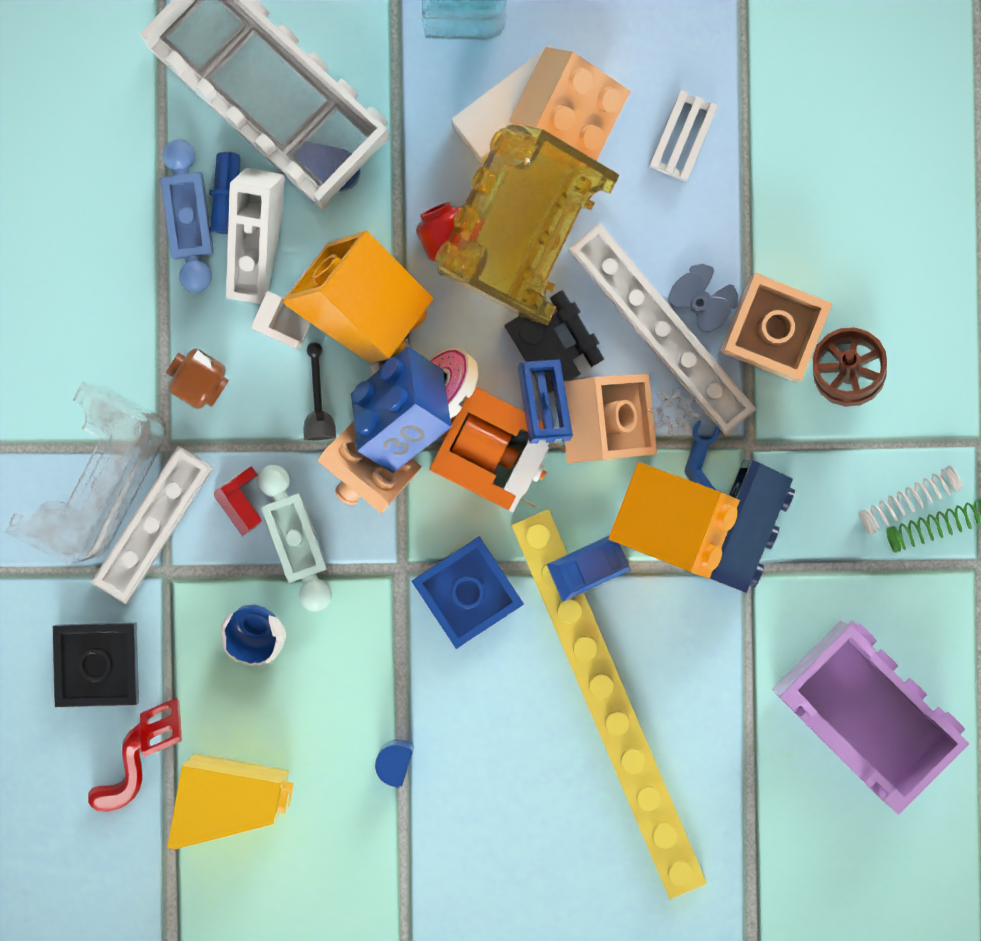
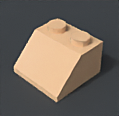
M649 374L604 376L564 381L573 433L570 441H564L567 463L657 454Z

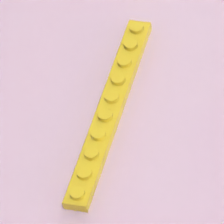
M549 509L512 524L513 531L669 899L707 884L584 592L562 602L546 565L567 555Z

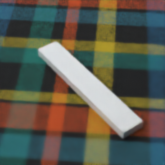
M600 222L568 249L715 426H718L723 435L729 433L756 410L753 404Z

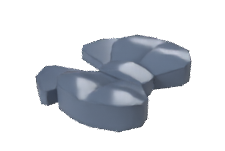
M699 264L691 266L689 268L690 273L685 274L675 282L670 291L669 300L670 304L675 308H690L697 315V324L701 332L710 333L725 323L731 308L735 309L737 307L738 293L734 285L728 284L710 296L705 289L711 281L714 269L712 266Z

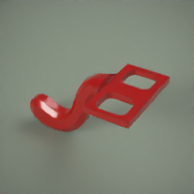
M177 698L140 713V724L127 733L122 743L125 777L120 783L115 785L93 787L88 792V803L93 809L101 812L117 810L126 806L136 797L142 784L140 750L143 757H146L182 741L180 704ZM171 709L169 716L149 724V719L153 715ZM169 730L173 731L170 738L150 746L152 738Z

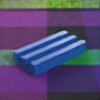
M560 359L520 362L518 374L530 444H538L540 440H546V443L554 442L556 439H562V442L570 441L573 433ZM544 370H550L560 427L557 429L553 427ZM530 371H534L543 430L539 428Z

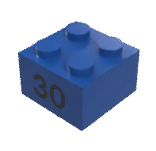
M408 346L395 357L388 359L381 369L366 381L359 383L351 393L357 451L393 473L452 427L443 369Z

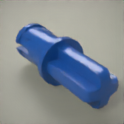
M220 152L216 155L214 190H209V195L213 196L211 227L209 229L212 233L228 234L230 182L239 175L241 160L240 155L234 152Z

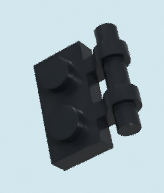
M561 290L549 298L557 310L555 314L547 318L538 304L505 324L504 327L525 362L560 359L563 380L570 381L581 374L573 362L575 358L583 354L591 368L605 359L597 347L600 344L594 333L589 334L578 314L581 311L575 302L571 303L565 292ZM563 323L576 344L568 349H565L554 330ZM544 370L549 394L553 391L550 370Z

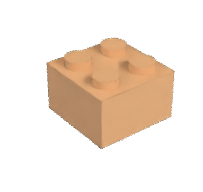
M545 47L509 121L566 158L595 165L631 91L576 53Z
M754 273L747 281L719 353L792 382L802 381L832 303Z

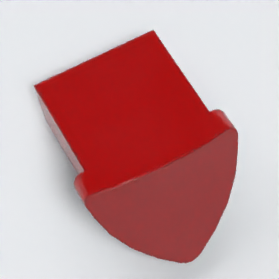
M252 466L214 492V498L242 537L262 522L240 490L258 476Z

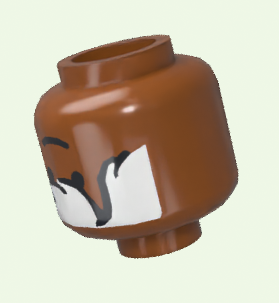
M197 348L190 350L186 357L178 352L165 372L172 377L168 384L169 391L196 409H201L206 404L212 407L229 381L224 377L226 374L225 366Z

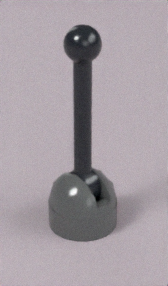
M312 342L307 346L306 351L308 356L311 357L314 412L307 415L304 420V440L335 439L336 425L334 419L330 414L322 410L319 357L323 349L319 343Z

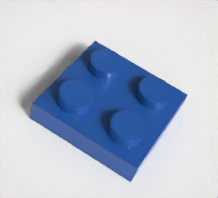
M480 536L411 581L455 649L524 605Z

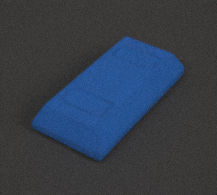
M609 536L546 564L562 602L630 571V566L621 545L608 540Z

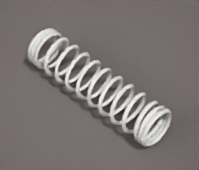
M949 465L945 467V470L941 469L940 476L933 473L932 481L924 478L923 486L916 482L914 490L906 487L905 494L898 491L897 499L893 496H888V504L883 500H880L879 508L872 504L870 507L871 513L865 508L859 511L858 514L864 528L870 535L876 533V528L878 531L881 530L875 518L873 507L881 515L886 526H889L882 503L888 508L894 520L898 522L890 499L897 504L903 516L907 517L899 494L904 497L912 512L915 513L916 510L909 498L908 489L917 498L921 508L924 509L925 506L919 497L917 485L924 491L930 504H933L925 481L933 487L938 498L942 500V496L936 487L934 476L943 484L947 494L951 495L945 483L943 472H945L946 478L955 492L962 490L963 484L957 471Z

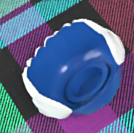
M256 604L240 607L234 613H230L221 625L223 648L230 658L233 657L235 662L241 661L249 666L255 663L262 665L272 662L281 649H283L287 636L281 621L267 608Z

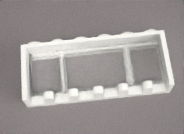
M172 0L139 33L146 47L323 211L329 200L385 142L389 141L388 129L385 127L388 121L374 107L370 106L366 110L356 100L358 97L357 92L345 80L341 78L336 82L326 73L329 69L328 66L316 53L310 51L307 55L296 45L299 42L298 38L284 24L276 27L267 18L269 15L268 10L258 0Z

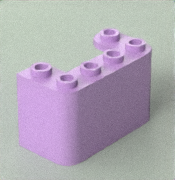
M840 620L771 690L886 805L899 815L970 744L961 735L966 729L949 712L945 713L940 707L932 710L923 701L927 696L923 689L911 678L904 682L894 672L898 665L882 649L877 652L872 647L877 640L860 623L857 625L853 620L849 623Z

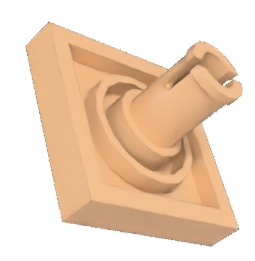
M354 421L325 449L317 460L342 481L335 488V493L342 502L348 505H355L361 496L381 514L422 467L415 460L410 459L393 473L358 452Z

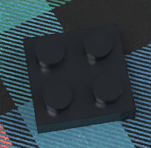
M137 622L57 624L52 626L55 707L139 704Z

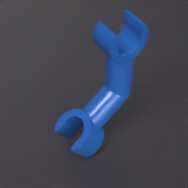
M699 420L692 429L694 442L684 472L690 481L715 489L701 469L709 446L719 436L718 426L715 428L711 439L703 440L698 435L701 423Z

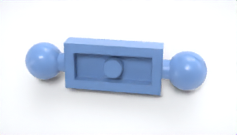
M176 139L170 141L164 147L162 154L163 161L173 171V176L160 177L170 253L173 260L185 259V264L179 273V280L183 288L192 293H199L206 290L212 280L211 270L202 262L201 256L214 255L212 237L209 230L210 222L204 178L201 172L189 173V168L195 161V151L187 141Z

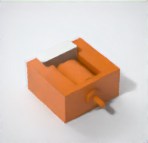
M475 387L472 396L465 398L461 411L451 418L452 427L441 435L445 439L429 470L514 513L519 501L522 500V495L526 494L532 480L537 482L539 477L541 479L544 478L546 471L543 470L545 465L541 463L549 449L547 447L549 443H546V440H540L538 444H530L528 439L518 458L520 451L508 446V443L512 436L516 437L520 429L528 433L525 412ZM538 419L540 430H543V422L542 420ZM457 439L452 451L450 452L455 440ZM551 442V444H553V445H555V446H557V447H559V448L565 450L564 448H562V447H560V446H558V445H556V444H554V443ZM498 463L510 470L515 465L504 488L493 484L497 476L494 474Z

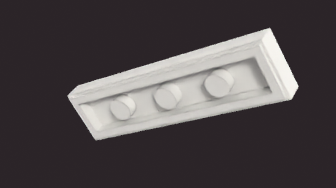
M177 446L91 583L122 603L127 604L214 467L185 448Z

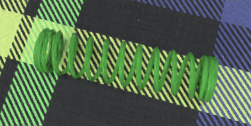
M981 498L979 500L976 499L973 505L966 502L964 509L957 505L955 513L952 509L947 508L945 515L940 511L937 512L936 518L929 514L927 522L922 517H919L917 524L910 520L908 527L900 523L899 531L895 526L887 527L886 534L892 551L895 553L901 552V545L903 550H906L902 537V526L907 531L912 546H916L912 537L911 523L917 529L921 543H925L921 533L920 520L925 524L931 541H934L930 528V517L934 520L940 537L943 538L944 535L939 524V514L944 518L949 534L953 535L948 519V511L954 516L957 528L962 533V526L958 519V508L965 516L967 527L971 529V522L967 515V505L974 512L977 525L981 526L976 510V502H978L981 515Z

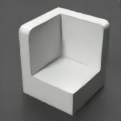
M266 291L251 329L300 350L311 323L288 308L282 302L284 298Z

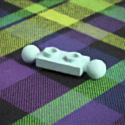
M268 465L259 472L257 484L262 493L271 497L272 503L262 506L261 510L288 583L301 579L303 585L299 592L300 602L310 611H321L329 605L332 598L329 585L323 580L318 579L316 574L328 569L301 493L288 497L286 492L290 484L288 472L279 465Z

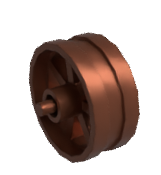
M855 327L840 328L827 334L817 344L813 354V376L818 391L831 403L844 407L860 406L873 400L883 389L887 378V356L880 340L869 331ZM841 344H851L850 350H845L843 352H841L836 346ZM857 346H865L871 352L860 356L856 352ZM829 351L839 363L820 364V361ZM875 359H879L881 366L880 373L862 367ZM839 372L830 385L822 379L820 374ZM861 376L874 382L860 389L858 380ZM844 382L851 384L853 391H843L838 388Z

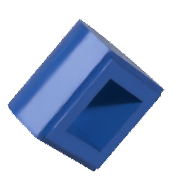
M391 740L382 746L375 761V770L382 782L393 787H402L413 753V743L404 740Z

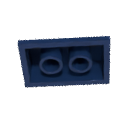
M742 460L729 492V496L740 500L737 506V519L733 527L727 532L721 548L722 557L720 563L712 571L710 579L747 593L749 586H757L764 569V565L759 563L765 548L771 550L779 533L780 527L776 526L775 522L780 510L786 512L794 497L795 489L790 488L793 478L754 460Z

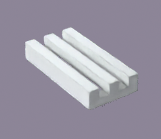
M681 90L649 167L687 182L719 105L705 102L703 98L693 97L688 92ZM685 103L692 107L669 162L664 164L660 160ZM699 110L706 112V115L681 171L675 168L696 116Z

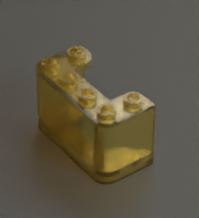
M508 125L506 128L499 129L491 139L490 152L484 165L477 170L473 177V188L466 203L458 209L454 217L455 226L447 242L437 252L436 263L438 264V273L517 316L548 326L556 309V306L550 304L546 299V291L553 292L555 284L547 281L550 272L581 208L592 210L595 203L589 199L600 190L611 194L619 174L543 129L520 125Z

